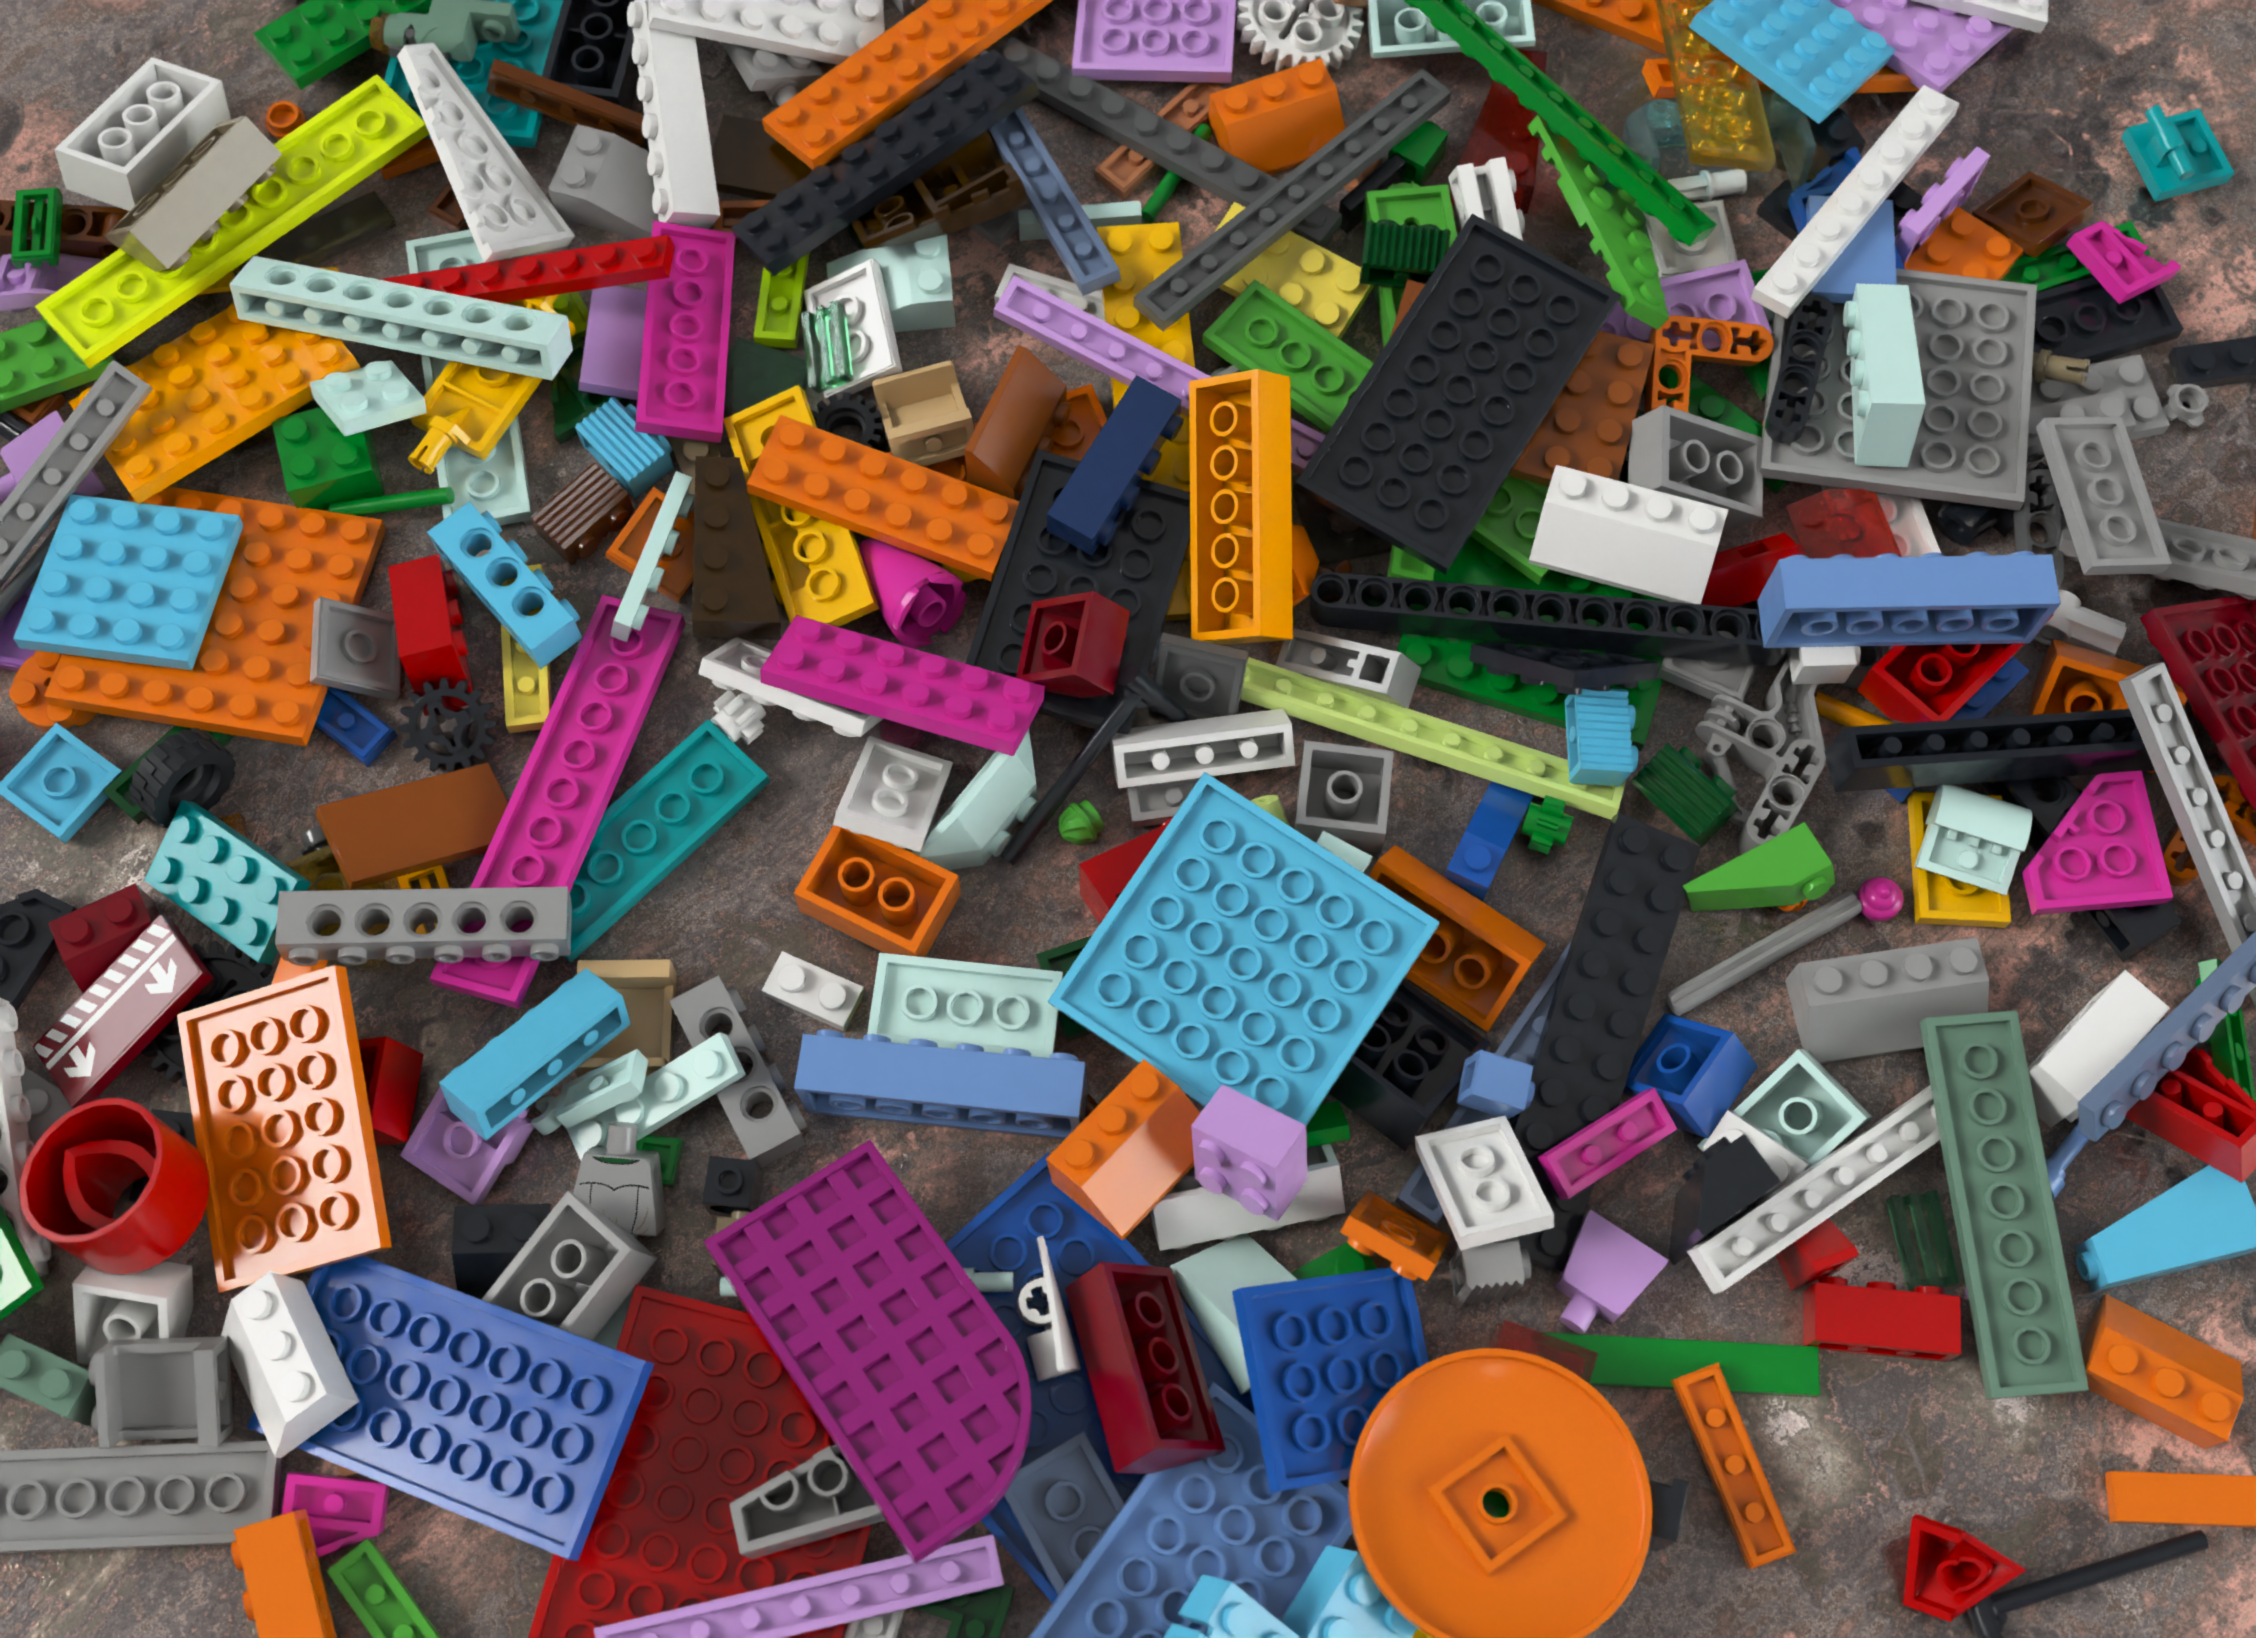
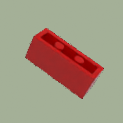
M1821 1277L1818 1279V1282H1815L1803 1291V1346H1817L1818 1350L1948 1362L1961 1355L1960 1296L1944 1295V1289L1935 1286H1918L1914 1288V1292L1896 1290V1284L1891 1282L1873 1281L1866 1283V1287L1849 1286L1848 1280L1845 1278Z

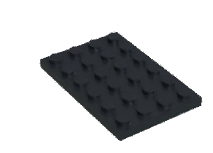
M1037 449L965 664L1016 678L1032 602L1095 591L1130 611L1118 676L1121 670L1129 664L1136 665L1148 675L1190 543V492L1141 479L1137 485L1140 491L1134 504L1128 511L1122 508L1115 519L1118 526L1113 537L1106 546L1099 544L1091 556L1047 531V513L1081 461ZM1118 678L1114 694L1078 698L1045 691L1044 700L1037 713L1097 729L1122 697V694L1119 693ZM1137 706L1116 733L1128 734L1130 732L1138 709Z

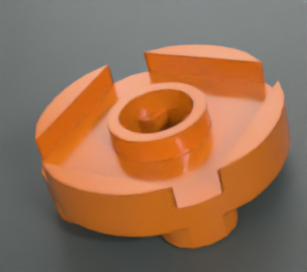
M36 650L34 655L21 665L9 690V696L15 703L19 713L32 726L48 732L55 723H58L63 728H69L73 725L79 728L90 722L98 713L48 704L44 694L62 654Z

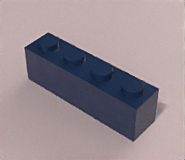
M1136 375L1048 511L1047 531L1091 556L1099 544L1106 546L1117 529L1118 523L1115 522V519L1122 508L1128 511L1134 504L1140 491L1137 485L1144 474L1151 476L1157 468L1162 457V453L1159 450L1166 439L1172 442L1178 435L1184 422V418L1180 417L1182 400Z

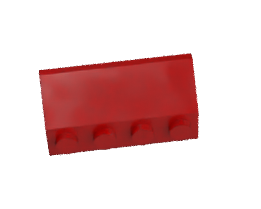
M2026 643L1893 646L1870 669L1857 691L1892 720L1903 723L1950 720Z

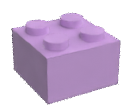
M1223 1084L1191 1125L1196 1180L1208 1191L1214 1194L1223 1193L1240 1202L1249 1212L1255 1215L1264 1214L1278 1222L1308 1179L1306 1125Z

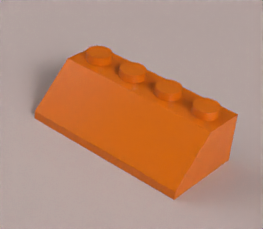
M1394 845L1377 860L1369 877L1440 922L1438 928L1405 977L1488 1032L1521 986L1547 944L1397 845Z

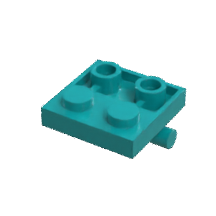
M2155 105L2145 112L2148 122L2127 127L2121 136L2155 202L2228 183L2234 175L2230 163L2200 108L2166 117L2161 106Z

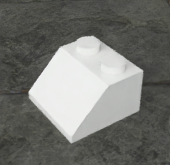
M164 1261L148 1270L125 1275L102 1272L87 1265L72 1283L77 1363L89 1365L92 1357H94V1353L111 1340L185 1338L194 1306L191 1265Z

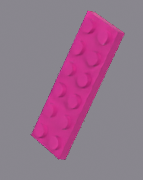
M653 221L651 237L669 235L675 245L669 278L647 281L635 432L720 443L723 433L735 236L730 232Z
M797 615L760 669L761 683L1010 756L1015 755L1044 700L1045 686Z

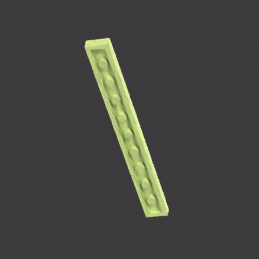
M1248 657L1240 700L1271 710L1283 708L1289 716L1545 798L1547 795L1565 801L1567 806L1610 820L1619 810L1626 780L1621 786L1617 787L1613 785H1588L1587 783L1582 785L1579 783L1571 784L1569 782L1568 760Z

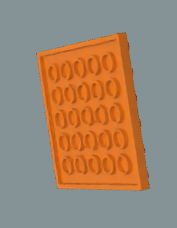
M168 486L142 503L239 515L244 525L193 669L185 670L62 654L44 694L45 699L51 706L187 728H199L200 730L307 747L328 690V686L310 683L314 602L319 597H324L359 606L386 532L383 520L304 507L296 508V506ZM130 494L127 501L136 502Z

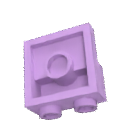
M440 1086L399 1156L473 1206L482 1205L505 1164L514 1163L533 1131L532 1120L526 1117L530 1109L527 1107L488 1140H484L450 1111Z

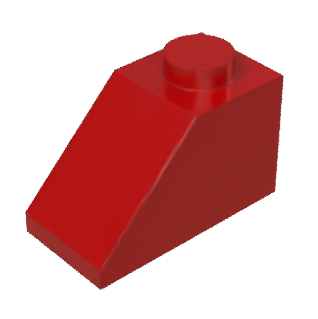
M1826 1219L1775 1256L1791 1290L1818 1281L1821 1277L1834 1275L1857 1258L1859 1253L1855 1245L1829 1219Z

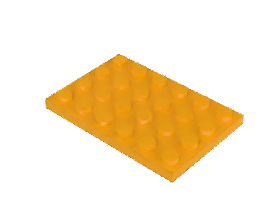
M232 303L227 309L214 317L196 324L185 334L159 346L154 352L132 365L125 366L127 370L154 389L105 451L104 456L136 503L140 504L272 425L279 418L287 416L312 401L314 398L312 397L310 382L324 379L330 373H345L361 367L356 358L338 338L238 319L235 304ZM92 387L87 388L79 396L69 401L73 410L76 409Z

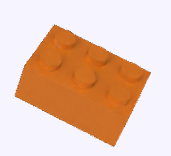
M833 825L794 891L800 912L883 953L926 957L961 895L959 876L892 843L863 834H855L848 829Z

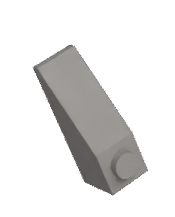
M1293 628V639L1284 640L1275 665L1404 708H1409L1422 670L1420 666L1401 652Z

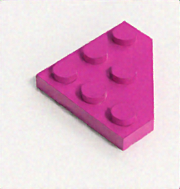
M2142 770L2097 774L2090 781L2022 872L2032 915L2167 904L2173 898Z

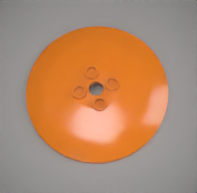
M1480 1348L1445 1355L1422 1365L1400 1380L1381 1399L1365 1424L1353 1454L1349 1474L1348 1501L1352 1532L1360 1556L1374 1583L1388 1602L1407 1621L1432 1638H1584L1608 1620L1620 1607L1634 1587L1643 1568L1652 1530V1499L1648 1475L1640 1450L1620 1415L1593 1386L1574 1372L1540 1356L1509 1349ZM1491 1491L1503 1494L1509 1503L1507 1516L1502 1518L1490 1516L1483 1507L1484 1494Z

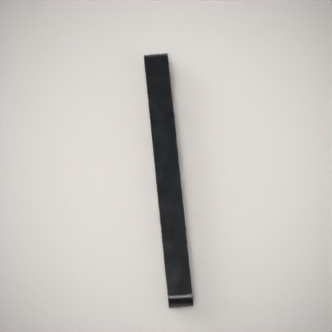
M1326 572L1318 575L1311 585L1310 615L1314 621L1326 627L1492 642L1505 641L1525 645H1546L1581 650L1760 666H1773L1780 663L1789 649L1763 647L1759 609L1339 572ZM1333 596L1339 601L1327 603L1322 601L1321 598ZM1368 600H1377L1381 602L1383 605L1378 607H1371L1366 605L1364 602ZM1411 604H1421L1426 609L1415 611L1408 606ZM1461 607L1470 613L1460 615L1453 612L1452 609ZM1505 611L1514 617L1504 619L1496 615V613ZM1543 615L1553 616L1557 619V622H1545L1540 617ZM1584 620H1597L1601 623V626H1590ZM1629 624H1641L1646 628V630H1635L1631 628ZM1673 628H1685L1690 632V634H1679ZM1718 631H1727L1735 638H1724Z

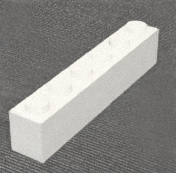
M634 0L628 6L627 22L630 27H633L632 59L635 64H638L637 96L640 101H643L644 108L642 133L644 138H648L649 145L647 170L649 175L653 176L654 182L653 211L658 214L659 222L710 229L720 217V208L695 36L649 28L648 0Z

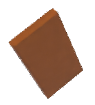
M487 762L319 805L315 815L348 887L352 890L486 853L508 802Z

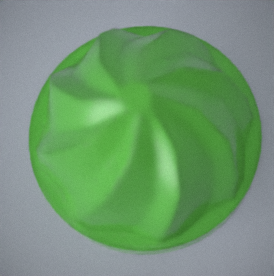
M1084 800L1079 804L1072 802L1059 817L1061 837L1075 845L1094 842L1097 840V834L1105 829L1099 813L1088 800Z

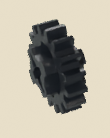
M450 677L441 678L439 689L432 681L423 683L425 695L417 691L411 692L408 695L415 705L414 707L405 706L401 708L400 713L409 717V722L398 726V731L410 733L411 738L403 744L404 749L414 746L417 748L418 753L414 758L416 763L428 758L431 760L430 771H437L443 763L446 765L447 772H452L458 769V762H461L464 768L475 766L473 755L482 760L487 758L489 754L483 745L497 742L498 738L488 732L489 728L499 725V720L488 718L487 712L492 710L495 704L494 702L481 703L479 699L484 693L482 688L470 693L467 691L468 680L462 679L456 687H453ZM446 696L459 698L470 707L463 709L452 705L450 699L446 698ZM426 707L430 715L426 727L421 729V716ZM445 718L447 720L455 718L458 726L453 729V733L451 731H442L440 725L446 721ZM477 721V735L470 746L471 741L468 734L472 723ZM435 742L444 745L448 752L452 754L441 753L432 748L429 743Z

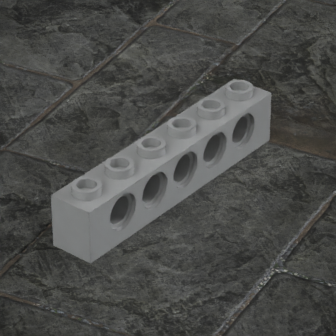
M568 887L279 891L275 945L284 961H289L291 964L298 966H312L317 964L318 960H337L346 965H360L366 963L367 959H386L394 964H409L414 962L415 958H434L442 963H457L462 961L463 957H482L489 962H505L515 956H530V958L537 961H553L558 959L559 956L571 955L572 902ZM521 920H528L533 923L525 932L517 933L510 930L514 923ZM481 921L485 923L479 932L472 934L463 932L464 927L470 922ZM422 923H437L436 928L428 934L415 933L417 927ZM340 924V928L333 935H319L321 929L326 925ZM374 924H389L388 928L379 935L367 934L370 927Z

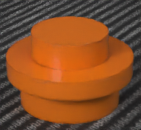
M289 101L276 102L266 112L265 126L269 134L277 140L282 139L307 122L303 110Z

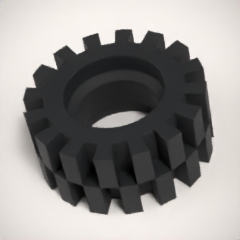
M843 393V400L838 401L836 394L829 396V405H826L821 400L817 404L818 412L812 410L817 428L831 433L841 425H857L862 429L863 433L856 442L884 452L886 438L880 411L876 412V406L871 400L866 404L864 396L857 394L855 401H852L851 393Z

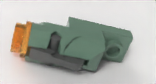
M432 0L428 15L422 13H383L381 17L374 16L370 23V42L373 49L381 50L384 55H389L393 58H397V55L405 45L434 42L446 60L471 62L478 40L518 43L521 30L513 3L483 0Z

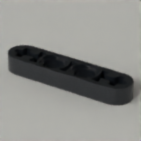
M1819 295L1806 296L1795 309L1765 421V430L1768 436L1779 443L1788 444L1798 440L1808 420L1834 316V308L1831 302ZM1809 312L1817 314V321L1813 331L1806 329ZM1799 344H1806L1814 349L1816 355L1811 358H1801L1794 353L1793 347ZM1789 379H1798L1805 384L1807 390L1799 394L1792 393L1785 388L1784 382ZM1786 407L1794 408L1790 427L1781 425Z

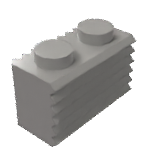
M1518 1237L1460 1250L1457 1247L1452 1259L1449 1261L1455 1304L1460 1308L1464 1303L1471 1306L1475 1302L1480 1306L1483 1301L1489 1305L1492 1300L1499 1303L1501 1299L1508 1303L1518 1288L1524 1287V1280L1531 1278L1530 1256L1527 1249H1520Z

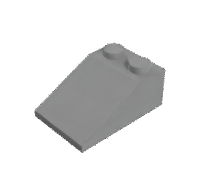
M577 124L548 188L554 208L562 219L634 239L651 237L653 221H659L658 214L654 213L652 207V197L655 189L653 176H650L647 170L649 152L614 133Z

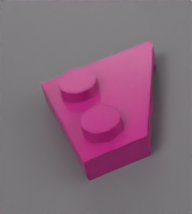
M2104 221L2074 233L2066 243L2067 247L2118 304L2172 279L2181 269V266L2171 259L2166 265H2163L2145 255L2144 253L2148 248L2147 245L2134 238L2124 236L2120 230Z
M292 1471L287 1473L281 1515L307 1509L317 1555L320 1557L384 1532L390 1486L372 1479Z

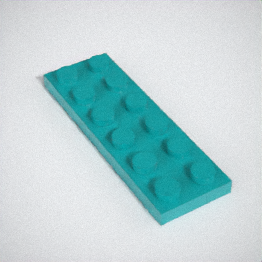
M709 719L605 810L569 893L572 902L571 955L564 957L570 963L770 783L769 776Z

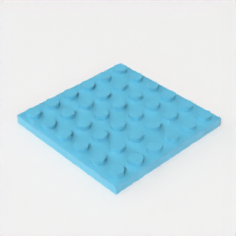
M1204 772L1049 998L1048 1003L1138 1064L1145 1059L1177 1084L1186 1096L1204 1108L1223 1084L1307 1126L1438 928L1440 922Z

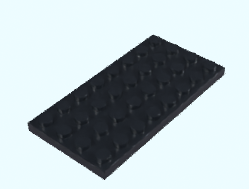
M1471 214L1296 481L1295 489L1446 575L1615 309L1621 294L1480 217Z

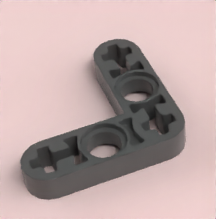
M2036 469L2026 474L2025 502L2021 510H2013L2016 552L2031 551L2036 555H2041L2042 552L2052 554L2057 585L2060 586L2064 580L2063 552L2059 551L2062 534L2061 514L2064 513L2050 470ZM2033 484L2034 489L2041 490L2042 496L2038 498L2036 492L2030 491V485ZM2035 507V512L2030 513V510ZM2032 522H2037L2045 528L2047 537L2044 543L2037 542L2032 538L2029 530Z

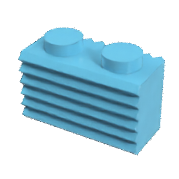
M611 397L608 402L603 403L602 407H597L595 412H591L589 417L577 423L575 429L582 446L587 449L595 460H598L600 465L633 498H636L674 468L669 454L673 449L663 435L635 432L636 408L632 404L624 407L615 397Z
M1583 688L1582 694H1569L1565 699L1569 782L1571 784L1579 783L1582 785L1587 783L1588 785H1613L1617 787L1621 786L1630 774L1636 770L1638 749L1636 745H1631L1632 741L1630 739V731L1635 724V707L1632 704H1628L1627 690L1610 689V691H1594Z

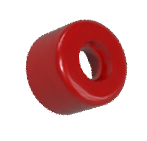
M103 1098L85 1103L67 1112L43 1133L31 1150L24 1165L20 1180L19 1197L23 1214L27 1222L37 1233L96 1270L110 1274L125 1275L142 1272L157 1266L185 1245L196 1231L204 1216L209 1198L210 1177L207 1165L196 1147L146 1108L127 1099ZM148 1175L150 1180L137 1202L118 1219H114L115 1205L122 1192L135 1180Z

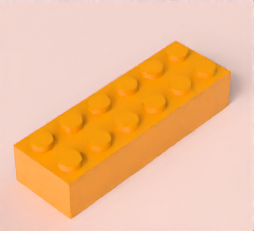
M1254 369L1189 381L1191 639L1222 646L1292 640L1290 377L1261 369Z

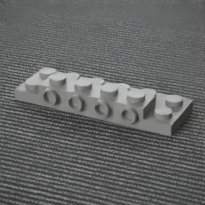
M2141 355L2090 364L2089 373L2082 372L2084 376H2087L2083 387L2077 384L2052 380L2038 383L2032 377L2027 465H2033L2046 459L2036 426L2044 417L2122 416L2130 440L2164 434L2170 424Z

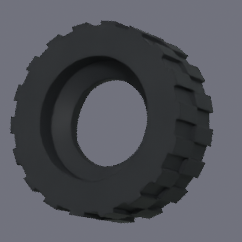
M199 728L184 729L178 731L175 735L166 737L163 742L158 745L156 744L146 757H143L138 769L132 775L133 780L129 787V791L132 792L130 797L158 825L160 824L163 828H169L181 800L194 802L207 811L216 805L230 787L229 784L235 775L234 767H236V762L232 759L233 755L207 731H201ZM188 772H190L185 777V779H183L179 784H177L182 777H184Z

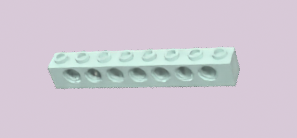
M253 256L229 284L238 319L547 380L554 379L573 351L568 316L258 256Z

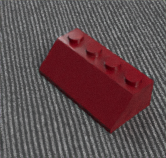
M1101 1262L1066 1286V1295L1115 1473L1153 1474L1216 1456L1226 1451L1172 1268Z

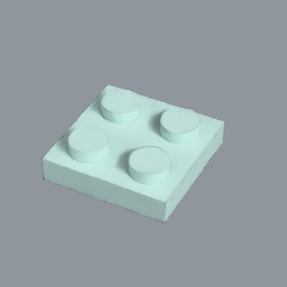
M391 360L374 361L368 363L363 368L345 373H330L324 379L310 382L312 397L344 436L427 413L425 398Z

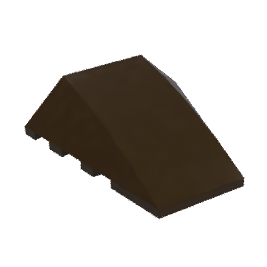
M985 131L851 224L864 248L867 250L906 244L949 234L996 218L1028 204L1029 201L1021 178L1010 162L1006 164L1003 162L988 131Z

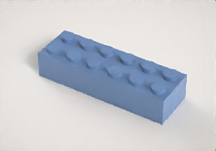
M2019 551L2010 555H1989L1987 552H1973L1965 556H1944L1942 553L1932 552L1919 557H1899V555L1894 553H1885L1870 558H1854L1850 554H1838L1830 558L1809 559L1805 555H1792L1779 559L1758 598L1764 648L2030 643L2061 604L2052 554L2035 555L2031 551Z
M827 1029L818 1030L816 1035L803 1034L794 1089L807 1113L1066 1139L1085 1119L1089 1089L1086 1063L1078 1061V1057L1071 1054L1052 1053L1050 1058L1032 1057L1029 1051L1018 1048H1006L1003 1050V1054L984 1052V1048L979 1045L968 1043L957 1044L956 1049L937 1047L938 1044L936 1042L926 1039H911L909 1044L892 1043L890 1038L877 1034H866L863 1036V1040L844 1038L845 1035L841 1032Z

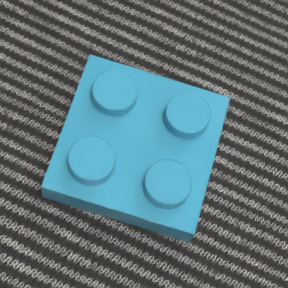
M55 723L0 782V796L66 844L109 798L103 790L123 772L58 723Z

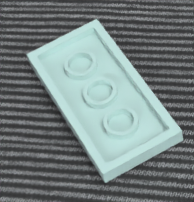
M879 952L867 1034L883 1035L890 1038L892 1043L909 1044L911 1039H926L936 1042L938 1044L937 1047L956 1049L957 1044H975L983 1047L984 1052L1002 1054L1006 1048H1018L1029 1051L1032 1057L1050 1058V1054L1054 1053L1059 1010L1050 1005L1048 1000L1062 981L1063 972Z

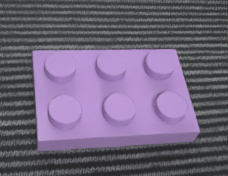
M1976 147L1966 159L1959 156L1947 170L1944 176L1947 180L1942 185L1935 182L1921 200L1923 206L1918 211L1912 208L1907 212L1897 227L1900 233L1895 237V244L1903 264L1931 236L1936 227L1950 215L1956 206L1959 208L1964 206L1991 155Z

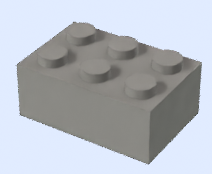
M1662 405L1632 420V432L1629 439L1628 483L1729 509L1723 527L1724 532H1729L1762 518L1763 474L1760 472L1763 438Z

